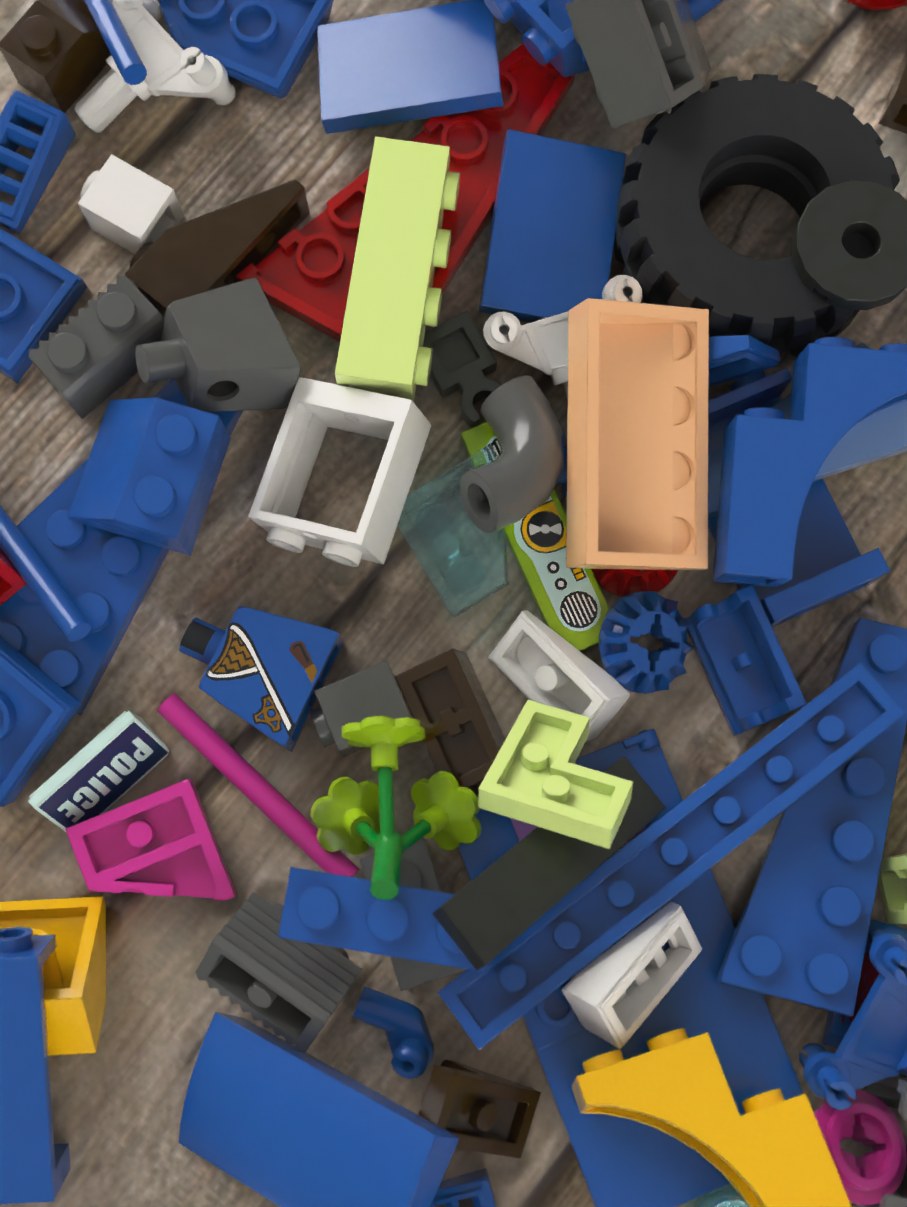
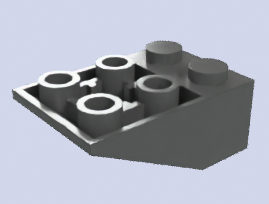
M574 0L565 5L572 22L573 35L583 51L593 77L597 98L604 107L612 128L672 108L705 86L711 66L687 0Z

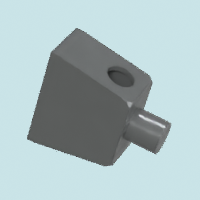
M257 278L243 280L173 301L166 308L161 341L139 344L136 346L135 351L138 373L144 383L175 379L187 406L205 412L288 408L301 369V365Z

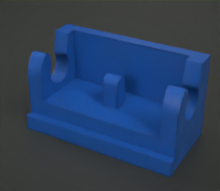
M753 585L735 591L727 599L714 605L707 603L696 609L690 617L685 618L692 622L686 628L687 634L695 648L694 650L733 736L789 714L807 704Z

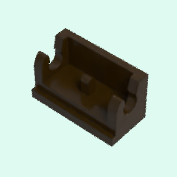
M452 648L394 677L412 717L420 720V726L425 728V739H423V742L436 771L451 773L458 781L459 787H466L471 790L483 782L506 739L467 654Z

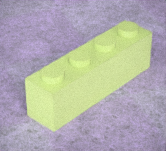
M375 136L335 369L337 385L410 399L413 402L416 385L428 386L433 348L423 347L426 325L434 327L438 325L442 289L432 287L435 267H447L451 230L441 228L444 210H456L460 185V173L450 171V147Z

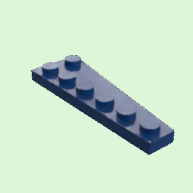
M859 618L854 623L830 686L861 662L906 714L783 811L772 841L768 844L763 856L757 880L748 903L744 905L717 977L718 983L843 1016H853L907 723V629L864 618Z

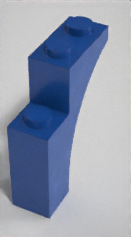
M842 337L817 339L815 343H809L794 360L789 419H784V412L778 409L750 408L744 411V415L737 414L725 428L713 582L777 588L792 580L798 524L812 482L823 462L839 440L854 425L876 412L899 403L907 402V344H887L881 346L879 350L855 348L854 341Z

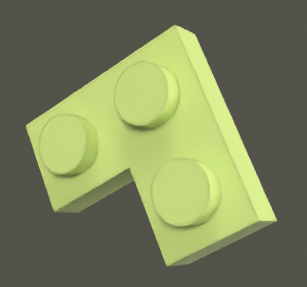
M527 700L479 787L478 808L610 849L630 804L633 781L575 764L588 738L590 717Z

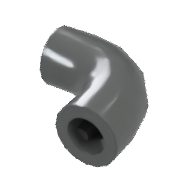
M532 376L516 377L504 383L493 391L481 406V414L500 443L501 454L492 462L466 471L461 478L460 492L464 508L470 520L484 533H492L514 524L545 503L563 472L564 433L551 404Z

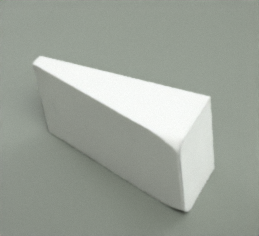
M528 610L522 611L489 656L492 662L529 700L590 717L586 742L596 738L630 697V693L616 679Z

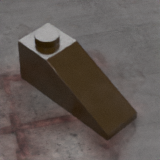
M293 179L166 229L155 242L144 244L135 253L125 276L151 302L165 320L166 308L173 301L237 283V274L251 263L256 266L279 247L278 241L294 228H297L310 214L305 188L300 182Z

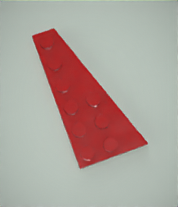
M523 43L499 62L503 106L431 117L423 124V131L410 140L412 142L450 147V171L460 173L456 210H444L441 228L451 230L448 263L446 268L435 267L432 285L433 288L442 289V295L493 214L502 150L507 130L510 129L541 136L574 83L575 75L563 77L550 62L545 66L539 64L531 56ZM370 167L327 201V208L301 230L298 231L294 228L279 240V247L256 266L251 263L236 275L237 282L257 278L269 303L339 342L341 340Z

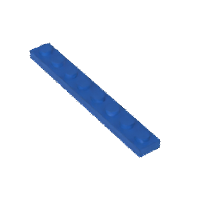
M860 662L602 863L489 962L487 972L467 969L437 993L476 1047L481 1050L574 977L584 967L616 944L894 725L906 713Z

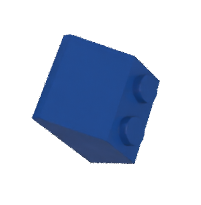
M157 397L109 400L68 518L78 523L191 556L231 440L220 416Z

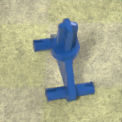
M873 928L868 931V935L873 941L867 939L865 948L870 954V961L879 972V975L835 1054L827 1052L823 1046L817 1043H809L802 1048L808 1056L799 1053V1061L802 1067H804L803 1073L807 1085L815 1095L826 1099L828 1104L837 1110H845L852 1106V1102H850L847 1096L855 1100L857 1089L888 1077H896L900 1073L907 1075V940L901 935L889 934L881 928Z

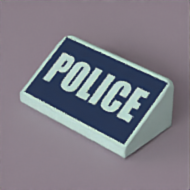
M124 711L29 796L31 799L28 802L35 810L66 832V828L101 815L110 809L168 756L170 752L169 747L142 717L131 711Z

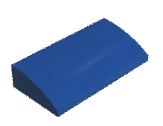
M215 1012L195 1062L184 1101L179 1132V1143L279 1207H430L459 1141V1137L310 1054L298 1052L294 1045L287 1044L285 1040L249 1020Z

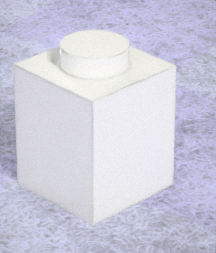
M112 154L100 171H94L87 178L81 191V199L78 202L93 231L133 254L144 244L155 242L166 229L179 225L184 217L173 188Z

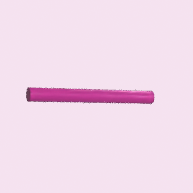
M176 693L169 696L160 705L157 712L325 873L354 877L360 869L340 850L328 852L323 849L317 841L318 829Z

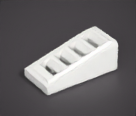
M670 902L579 971L563 987L562 992L585 1029L621 1049L700 954L702 947L682 907ZM668 941L670 948L664 952L662 946Z

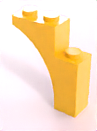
M685 1028L666 1032L646 1042L650 1052L624 1060L621 1050H614L595 1056L582 1063L585 1074L576 1076L571 1085L580 1114H604L630 1119L654 1127L678 1139L719 1170L740 1193L749 1207H852L806 1093L787 1100L784 1099L780 1088L761 1093L741 1102L745 1114L740 1116L708 1032L692 1038H688Z

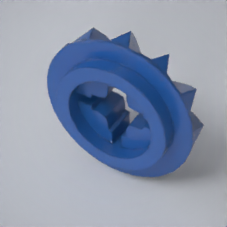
M635 592L619 599L607 612L599 635L600 656L607 673L616 679L626 690L644 694L669 690V684L676 677L687 673L683 666L686 654L695 649L687 640L686 628L692 622L680 615L677 610L678 601L664 598L658 595L657 592ZM651 632V636L659 638V641L663 642V647L658 650L649 651L648 654V650L639 647V644L630 643V638L640 637V635H646Z

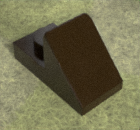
M447 1059L443 1060L440 1066L434 1065L418 1115L459 1137L456 1145L458 1149L521 1159L541 1092Z

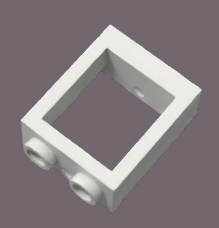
M299 377L248 517L268 532L266 540L269 543L282 549L302 553L304 546L308 545L323 549V556L347 566L358 567L361 559L384 564L432 426L431 423L410 399ZM328 427L388 440L357 532L295 518Z

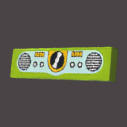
M487 422L461 433L462 444L473 468L492 462L500 456V443ZM553 490L545 503L520 521L501 530L544 624L580 652H584L599 645L600 629L610 609L591 569L566 568L567 516L555 490Z

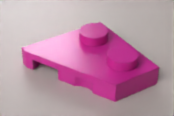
M192 778L65 829L88 891L133 892L167 897H203L223 901L238 895Z

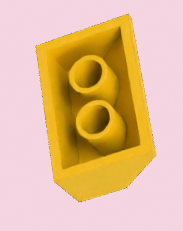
M104 897L0 902V930L11 927H26L33 930V936L55 935L56 949L42 966L48 1056L96 1053L106 1005V905Z

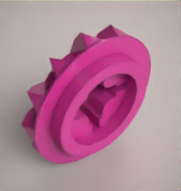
M856 1090L855 1100L847 1096L850 1102H852V1106L845 1110L834 1109L828 1104L826 1099H823L824 1103L814 1112V1115L849 1201L855 1203L856 1206L873 1205L880 1203L884 1195L894 1194L904 1177L907 1152L902 1129L892 1111L879 1098L862 1090ZM852 1137L853 1140L862 1142L863 1146H872V1152H866L863 1156L854 1157L853 1154L845 1153L844 1149L840 1148V1142H843V1139Z

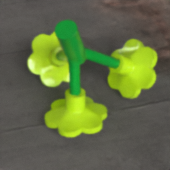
M373 716L364 718L361 723L345 724L342 726L341 732L342 737L347 739L348 745L371 748V769L374 772H378V784L371 780L362 781L358 784L350 777H340L330 785L328 796L321 797L313 803L310 816L312 821L319 827L317 841L328 852L345 849L349 854L359 855L366 852L370 847L375 851L370 891L378 899L389 900L396 897L399 891L402 853L423 837L433 838L445 850H454L461 843H473L480 836L482 829L476 817L480 808H478V798L475 793L469 788L459 787L458 781L451 773L438 771L430 779H420L412 786L411 797L416 805L413 811L414 826L402 835L395 832L392 772L398 770V747L425 739V728L421 727L420 720L415 718L393 719L387 716Z

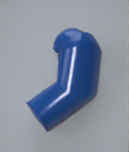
M364 986L353 1018L385 1030L393 1055L391 1064L398 1075L407 1079L421 1076L433 1061L434 1043L422 1011L413 1004Z

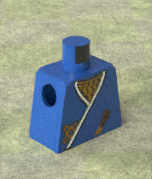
M239 606L226 631L197 617L194 618L183 635L179 651L208 665L199 685L203 692L281 747L292 752L309 718L310 711H312L317 701L314 691L324 686L344 643L340 634L331 629Z

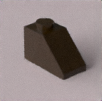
M36 0L0 41V50L17 82L41 100L61 110L63 113L68 111L108 64L106 59L111 55L84 0Z

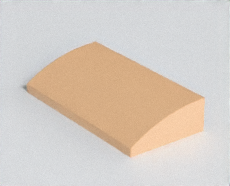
M587 298L568 311L566 568L633 570L708 569L709 309Z

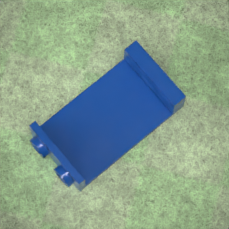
M788 368L766 376L763 370L741 377L730 385V392L714 399L708 398V455L723 444L724 430L737 414L744 415V411L750 408H772L782 400L781 394L792 380ZM822 478L812 482L803 505L797 528L792 580L777 588L755 585L753 587L773 628L872 584L888 573L890 569L879 548L863 555L860 554ZM718 515L708 518V528L715 542ZM736 584L739 590L749 586L744 584Z
M11 927L0 930V1204L54 1202L70 1171L69 1143L54 1144L42 970L43 964L56 949L55 935L33 936V930L26 927Z

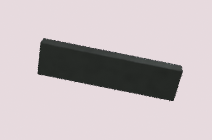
M625 756L621 757L603 772L633 781L630 804L610 849L537 826L432 913L476 971L491 962L666 808Z

